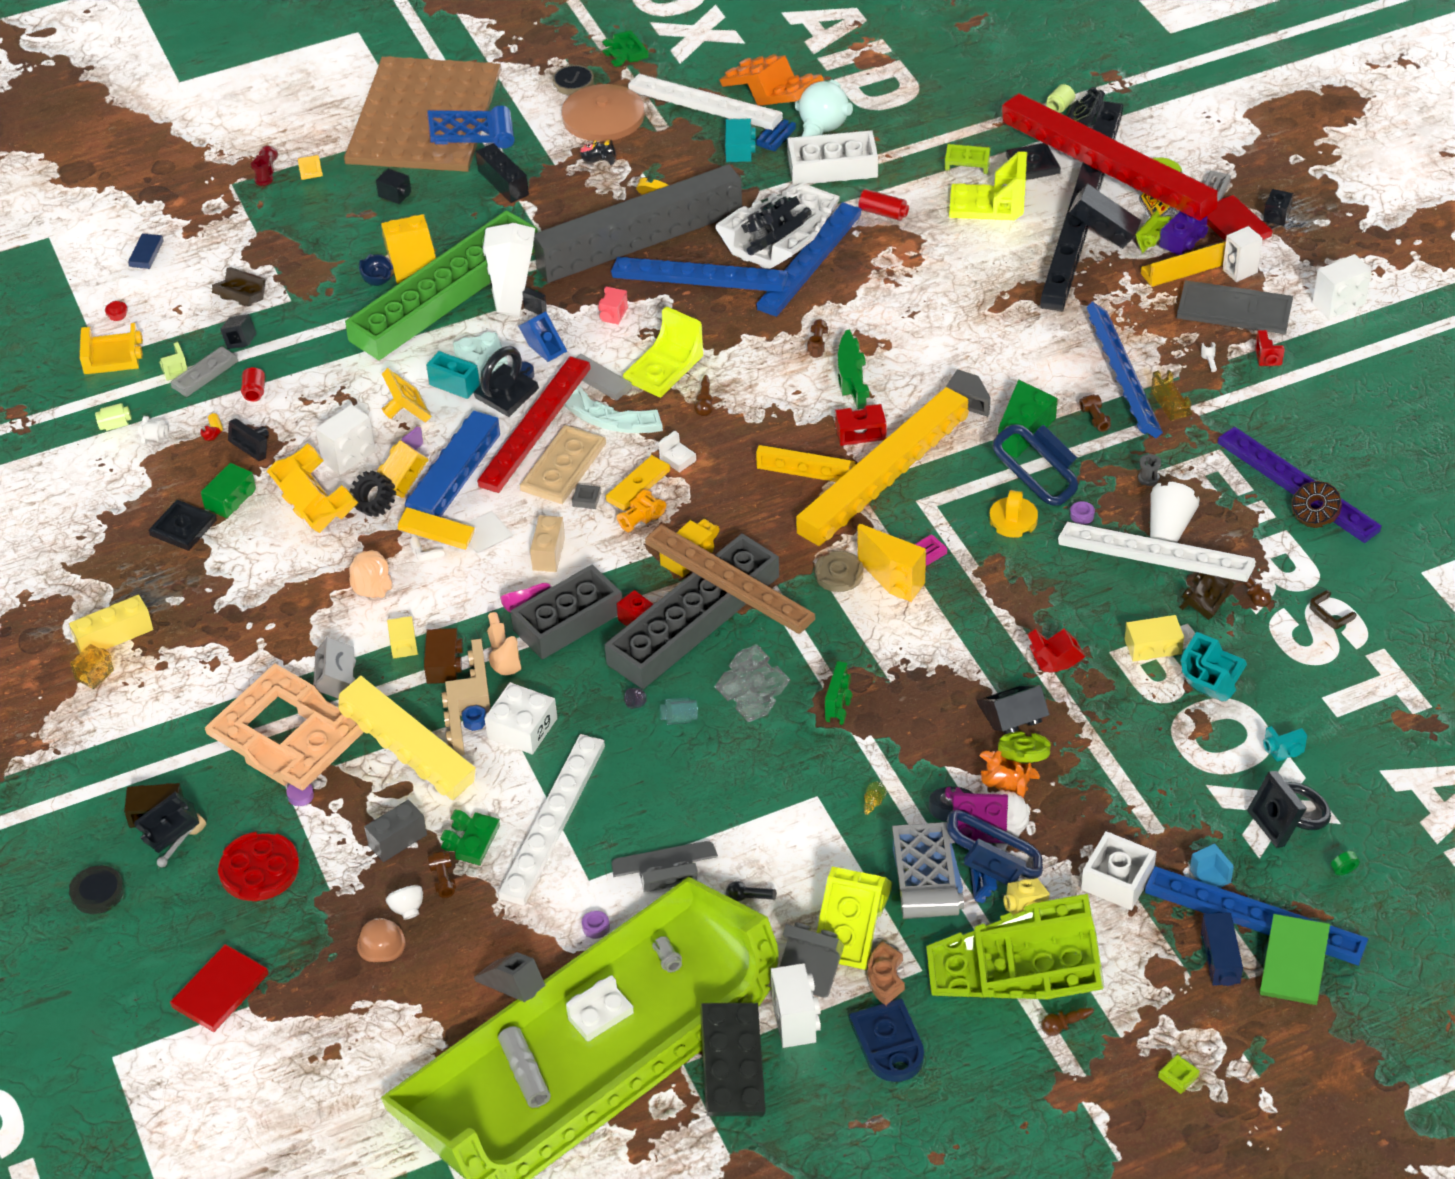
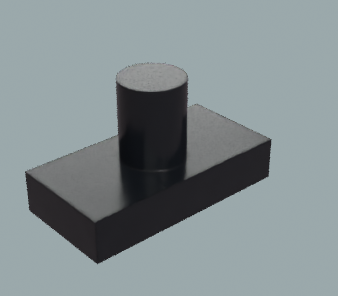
M236 418L230 420L228 441L257 461L266 459L267 439L269 438L267 428L260 426L256 429H251Z

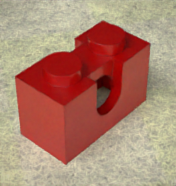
M882 404L868 405L863 410L852 411L851 408L835 410V428L840 446L885 440L887 436V422ZM867 429L864 433L855 432V430Z

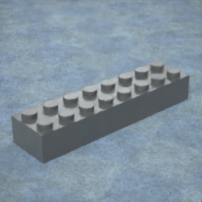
M740 534L715 555L767 586L779 578V556L744 534ZM693 572L605 644L606 664L644 689L744 607L746 603Z

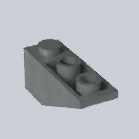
M518 952L492 962L474 976L476 982L523 1002L533 998L545 986L535 960Z

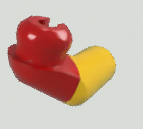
M211 413L208 416L210 426H204L206 430L201 429L200 431L201 436L206 441L215 440L223 431V426L217 413Z

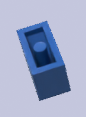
M546 311L518 326L529 347L547 362L568 352Z

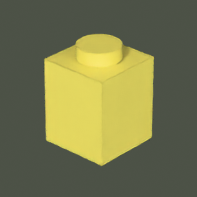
M412 616L387 620L393 658L418 655Z

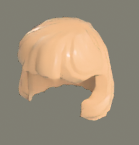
M370 550L358 553L350 565L349 582L357 595L383 598L385 593L392 589L391 575L388 574V561L378 551Z

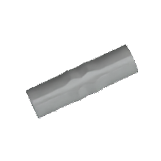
M513 1026L504 1029L499 1034L498 1039L528 1106L537 1108L546 1104L550 1100V1092L520 1028Z

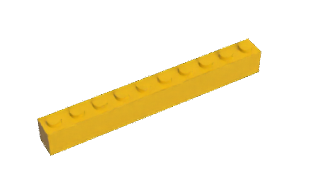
M945 387L797 515V534L817 546L831 539L837 530L847 525L854 515L860 513L871 500L876 499L887 486H891L902 473L907 472L909 467L917 460H920L930 448L935 447L946 434L948 435L952 432L955 426L965 421L969 414L968 398Z

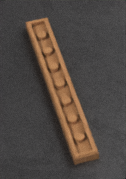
M662 524L645 538L646 545L798 634L802 633L815 620V613Z

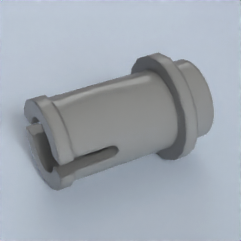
M667 937L656 939L657 944L653 943L652 947L661 959L662 968L668 972L677 971L682 965L681 955L675 952Z

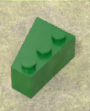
M1018 379L998 427V434L1006 427L1014 424L1026 427L1033 434L1042 425L1048 427L1056 419L1058 398ZM1013 434L1003 442L1002 447L1009 455L1018 458L1030 444L1021 435Z

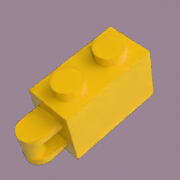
M706 519L701 520L698 524L690 520L677 534L712 553L714 550L713 540L717 537L720 528ZM660 553L661 566L682 578L690 572L689 569Z

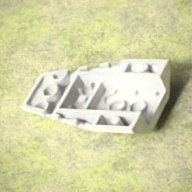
M802 183L782 191L781 196L774 194L769 196L766 202L756 201L752 203L750 208L744 206L737 209L716 224V230L733 255L740 257L744 261H751L763 268L771 269L793 256L815 239L838 203L840 196ZM785 196L787 198L797 196L800 204L793 209L795 210L794 212H800L806 207L811 209L812 214L803 221L804 224L780 241L767 246L752 256L747 253V248L751 246L750 242L757 237H755L754 232L745 233L741 225L748 221L747 217L756 211L760 213L762 206L770 202L775 205V201ZM769 224L765 225L767 229H770Z

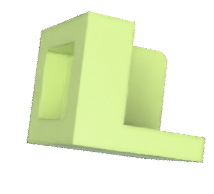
M178 342L174 343L176 354L160 359V366L167 381L175 379L188 370L185 357Z

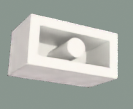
M1249 226L1227 235L1223 271L1235 282L1258 273L1262 237Z

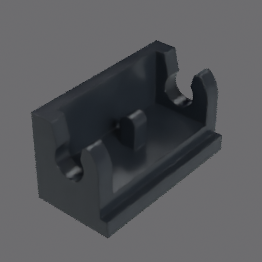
M176 792L134 822L135 827L144 833L140 837L141 840L154 848L157 853L200 823L194 804Z

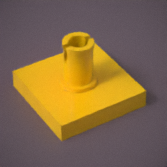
M389 368L381 373L393 396V399L381 408L388 418H394L403 408L425 423L432 417L415 386Z

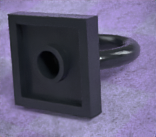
M505 346L494 352L488 359L482 371L481 385L473 393L477 400L510 417L539 389L538 382L520 373L522 365L520 352L515 347ZM507 355L512 357V368L503 364L492 374L495 365Z
M1278 771L1268 772L1247 809L1276 848L1285 847L1296 827L1305 830H1319L1326 827L1331 820L1330 807L1319 793L1303 784L1286 782ZM1295 793L1308 798L1317 806L1320 811L1318 819L1302 818L1307 807Z

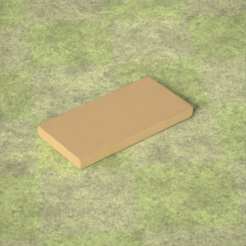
M564 425L522 481L520 491L563 504L606 445V438Z

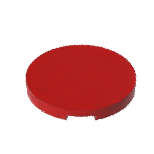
M257 832L248 833L232 841L223 850V855L217 868L223 888L238 899L246 901L270 899L284 892L296 879L299 872L298 853L293 843L283 835L278 833L275 835L257 834Z

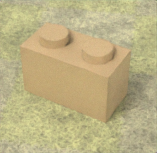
M539 515L530 549L533 571L557 572L565 540L563 517Z

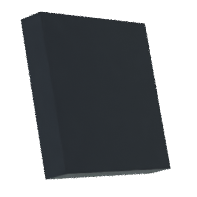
M1045 143L1006 150L1008 160L1017 152H1027L1026 180L1060 174L1061 167L1049 146Z
M176 500L149 529V534L154 538L190 551L217 521L216 514Z

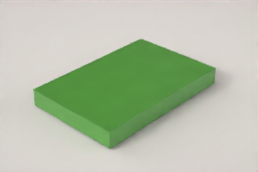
M1277 914L1273 915L1260 995L1317 1005L1330 924Z

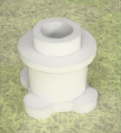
M148 416L143 417L142 424L139 426L142 444H147L148 440H156L158 443H162L167 438L168 426L165 425L163 420L154 422L149 421Z

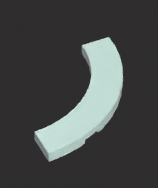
M578 385L564 404L568 410L580 419L603 429L624 433L663 431L658 410L614 411L612 407L598 401H592L580 385Z

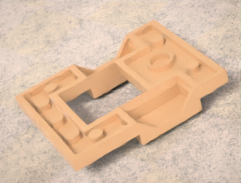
M275 663L205 727L207 735L243 755L248 765L283 786L290 783L301 791L313 782L364 733L351 718H346L338 707L326 701L314 685ZM277 697L297 707L298 714L307 719L280 745L247 726Z

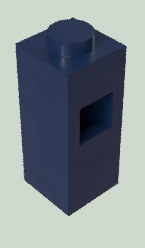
M1231 912L1203 914L1201 934L1212 986L1240 984L1243 964Z

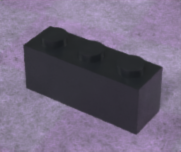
M494 143L476 151L478 172L510 203L529 196L527 175Z
M1089 184L1075 197L1069 211L1070 214L1122 249L1135 237L1141 223L1139 218Z

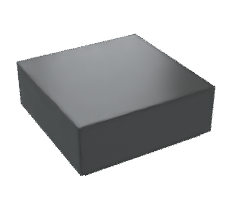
M577 484L572 499V506L596 509L601 495V487Z

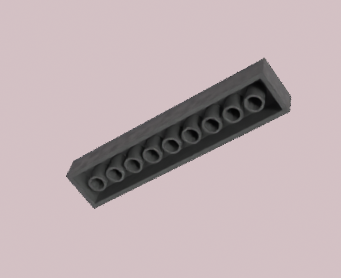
M728 164L535 233L533 241L536 268L546 282L550 283L616 259L617 257L723 220L742 207L741 178Z

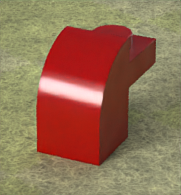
M1065 628L1049 639L1045 638L1036 629L1027 634L1032 643L1029 647L1040 669L1044 672L1053 673L1068 669L1086 657L1077 639Z

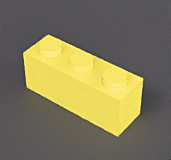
M139 594L69 623L75 645L83 659L153 630L148 609Z

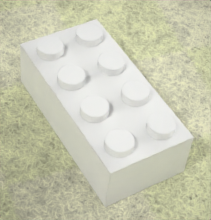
M872 131L788 138V161L793 185L878 177V155Z

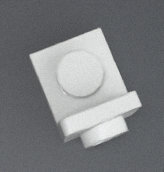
M672 432L659 442L660 459L668 463L679 473L696 461V453L679 442L678 432Z

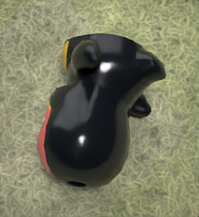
M611 139L604 143L594 140L593 143L584 145L580 151L581 158L586 163H596L600 160L607 161L610 166L615 163L616 151Z

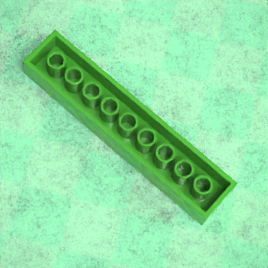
M506 210L347 319L345 324L348 341L380 361L492 282L487 271V259L483 253L486 228L516 223L535 228L534 234L538 233V229ZM533 241L532 253L535 252V250H534V241Z

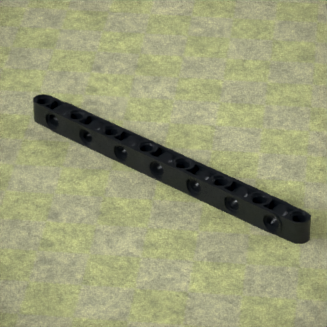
M1103 101L1093 129L1115 140L1122 119L1123 103ZM1082 163L1041 296V309L1064 311L1089 226L1070 214L1069 211L1075 197L1087 184L1100 192L1105 173L1085 163Z

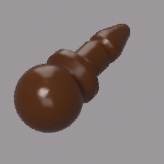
M704 375L701 381L700 394L696 397L695 412L700 416H707L713 411V404L711 402L713 397L709 395L710 381L708 375Z
M1252 576L1249 577L1247 582L1243 581L1246 587L1250 589L1247 594L1251 595L1254 605L1266 607L1270 604L1272 599L1271 593L1267 589L1262 588L1261 582L1256 584Z
M1080 1008L1078 1011H1072L1064 1015L1063 1011H1059L1058 1015L1054 1013L1047 1014L1041 1021L1042 1031L1049 1036L1059 1035L1063 1029L1069 1030L1068 1024L1078 1022L1080 1019H1086L1094 1012V1009Z

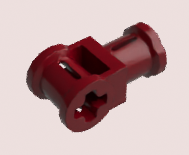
M263 146L259 151V155H256L255 160L251 162V168L255 172L254 181L258 186H266L273 182V163L278 158V152L272 146Z

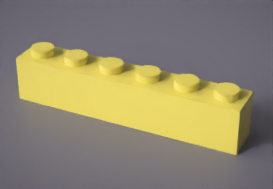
M362 676L358 677L339 693L338 708L342 715L346 718H351L363 732L370 733L383 748L389 749L396 754L400 762L412 767L421 779L428 780L441 795H446L453 801L474 782L476 767Z

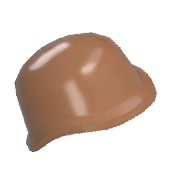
M384 918L372 919L362 927L357 942L358 953L362 959L368 962L393 961L405 949L404 934L400 927L391 920Z

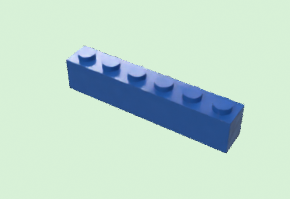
M473 410L470 416L463 421L459 431L452 436L448 446L441 451L436 462L430 466L425 477L418 482L414 492L407 497L405 507L441 517L500 436L498 417Z

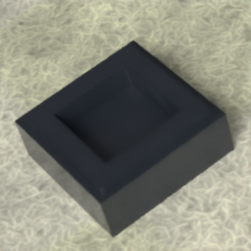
M526 288L523 291L524 309L538 315L545 311L547 312L545 294Z

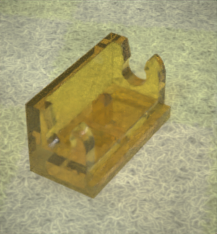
M1159 370L1153 372L1151 392L1169 420L1192 415L1191 401L1187 396L1184 399L1174 385L1172 372L1167 370V376L1162 380Z

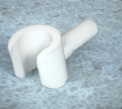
M1211 342V347H1205L1204 343H1202L1201 356L1208 360L1211 371L1216 372L1217 368L1214 361L1216 344Z

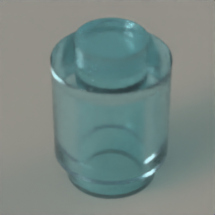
M689 697L665 699L664 705H660V718L666 721V725L691 723L692 720H698L697 701L690 700Z

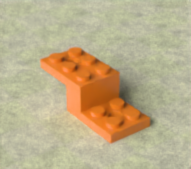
M776 54L767 58L760 56L754 60H751V58L744 59L739 63V67L727 70L725 72L726 75L719 79L722 87L748 84L758 106L798 101L806 88L816 82L824 81L822 74L812 75V73H809L802 77H799V75L794 76L786 56H776Z

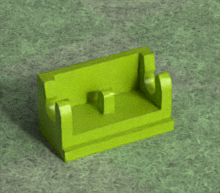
M948 144L945 157V171H950V165L984 168L983 173L988 174L990 148Z

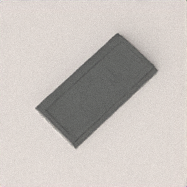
M1185 280L1177 318L1252 330H1267V332L1286 335L1293 296Z

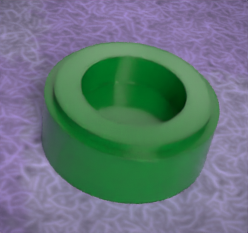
M1348 851L1337 856L1331 862V867L1336 875L1341 876L1355 870L1360 860L1354 851Z

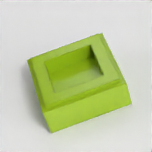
M1176 1054L1159 1071L1158 1078L1182 1094L1199 1077L1200 1070Z

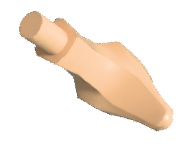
M492 612L488 615L490 627L487 630L492 652L489 655L490 665L501 675L515 674L521 670L517 638L511 636L506 639L504 623H500L498 614Z

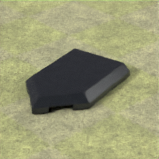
M1095 87L1087 90L1088 94L1083 96L1080 102L1076 100L1070 105L1066 114L1067 117L1085 126L1093 123L1105 97V92L1097 90Z

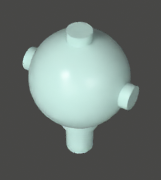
M830 80L829 82L821 81L810 85L795 103V108L799 111L804 122V132L801 137L822 135L823 132L833 131L840 127L846 120L847 115L850 116L853 111L852 103H849L847 95L835 80Z

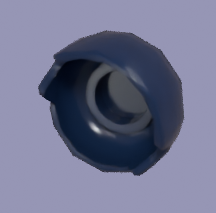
M369 254L365 260L361 259L359 262L360 275L371 286H381L387 283L393 276V264L388 257L381 254Z

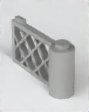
M947 822L892 826L903 919L959 915V910L964 909L963 893H958L955 884L950 843H954V841L948 834ZM932 832H942V838L936 843L926 837ZM910 834L915 839L908 845L899 839V835ZM920 842L930 847L924 855L914 849ZM935 852L945 857L939 865L929 859ZM907 854H911L918 859L912 867L902 861ZM924 863L934 869L927 877L917 871ZM940 873L949 880V884H937L932 880ZM912 875L920 880L921 883L918 886L906 887L905 881Z

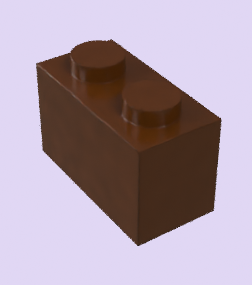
M457 628L427 629L424 659L427 684L457 680L458 672H462V658L459 657V654L463 653V638L458 639Z

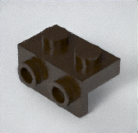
M229 267L226 269L225 280L212 284V293L219 295L221 299L234 300L242 306H251L253 303L264 300L266 280L265 278Z

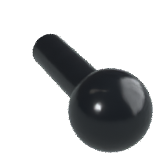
M733 881L726 888V895L738 902L745 898L775 900L777 896L776 889L746 887L741 881Z

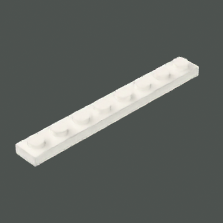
M638 74L628 84L629 89L639 95L649 96L657 100L686 106L728 119L751 118L752 125L763 127L764 129L773 130L783 119L782 112L642 74Z
M1071 522L1066 523L1058 537L1059 545L1244 582L1248 581L1255 567V558Z
M582 734L579 735L499 891L500 899L525 906L605 748L604 740Z

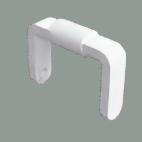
M411 534L409 542L412 552L416 554L419 561L440 558L445 555L443 549L421 553V544L419 538H417L419 536Z

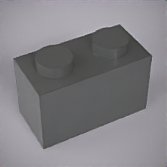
M409 799L364 826L368 846L382 862H385L427 835L424 815Z

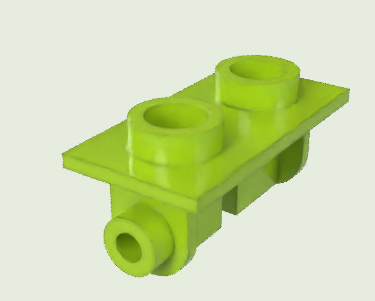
M1156 210L1135 234L1142 253L1149 247H1154L1157 244V241L1160 239L1161 229L1172 219L1170 216H1160L1159 211Z

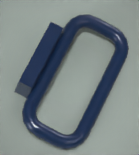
M1010 425L993 440V450L997 457L1045 503L1059 506L1070 499L1078 490L1077 477L1070 470V467L1078 457L1045 425L1037 429L1035 434L1022 425ZM1013 434L1021 435L1068 481V488L1058 496L1050 495L1003 449V442Z
M953 810L949 813L947 817L949 836L957 844L969 850L964 858L965 865L1006 885L1016 882L1020 876L1035 879L1042 875V855L1033 845L965 811ZM958 821L1026 853L1032 859V868L1027 867L1025 861L979 838L974 841L966 837L958 830Z

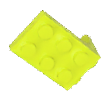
M669 307L663 308L662 326L657 340L623 374V378L630 381L632 385L661 398L703 357L701 322Z

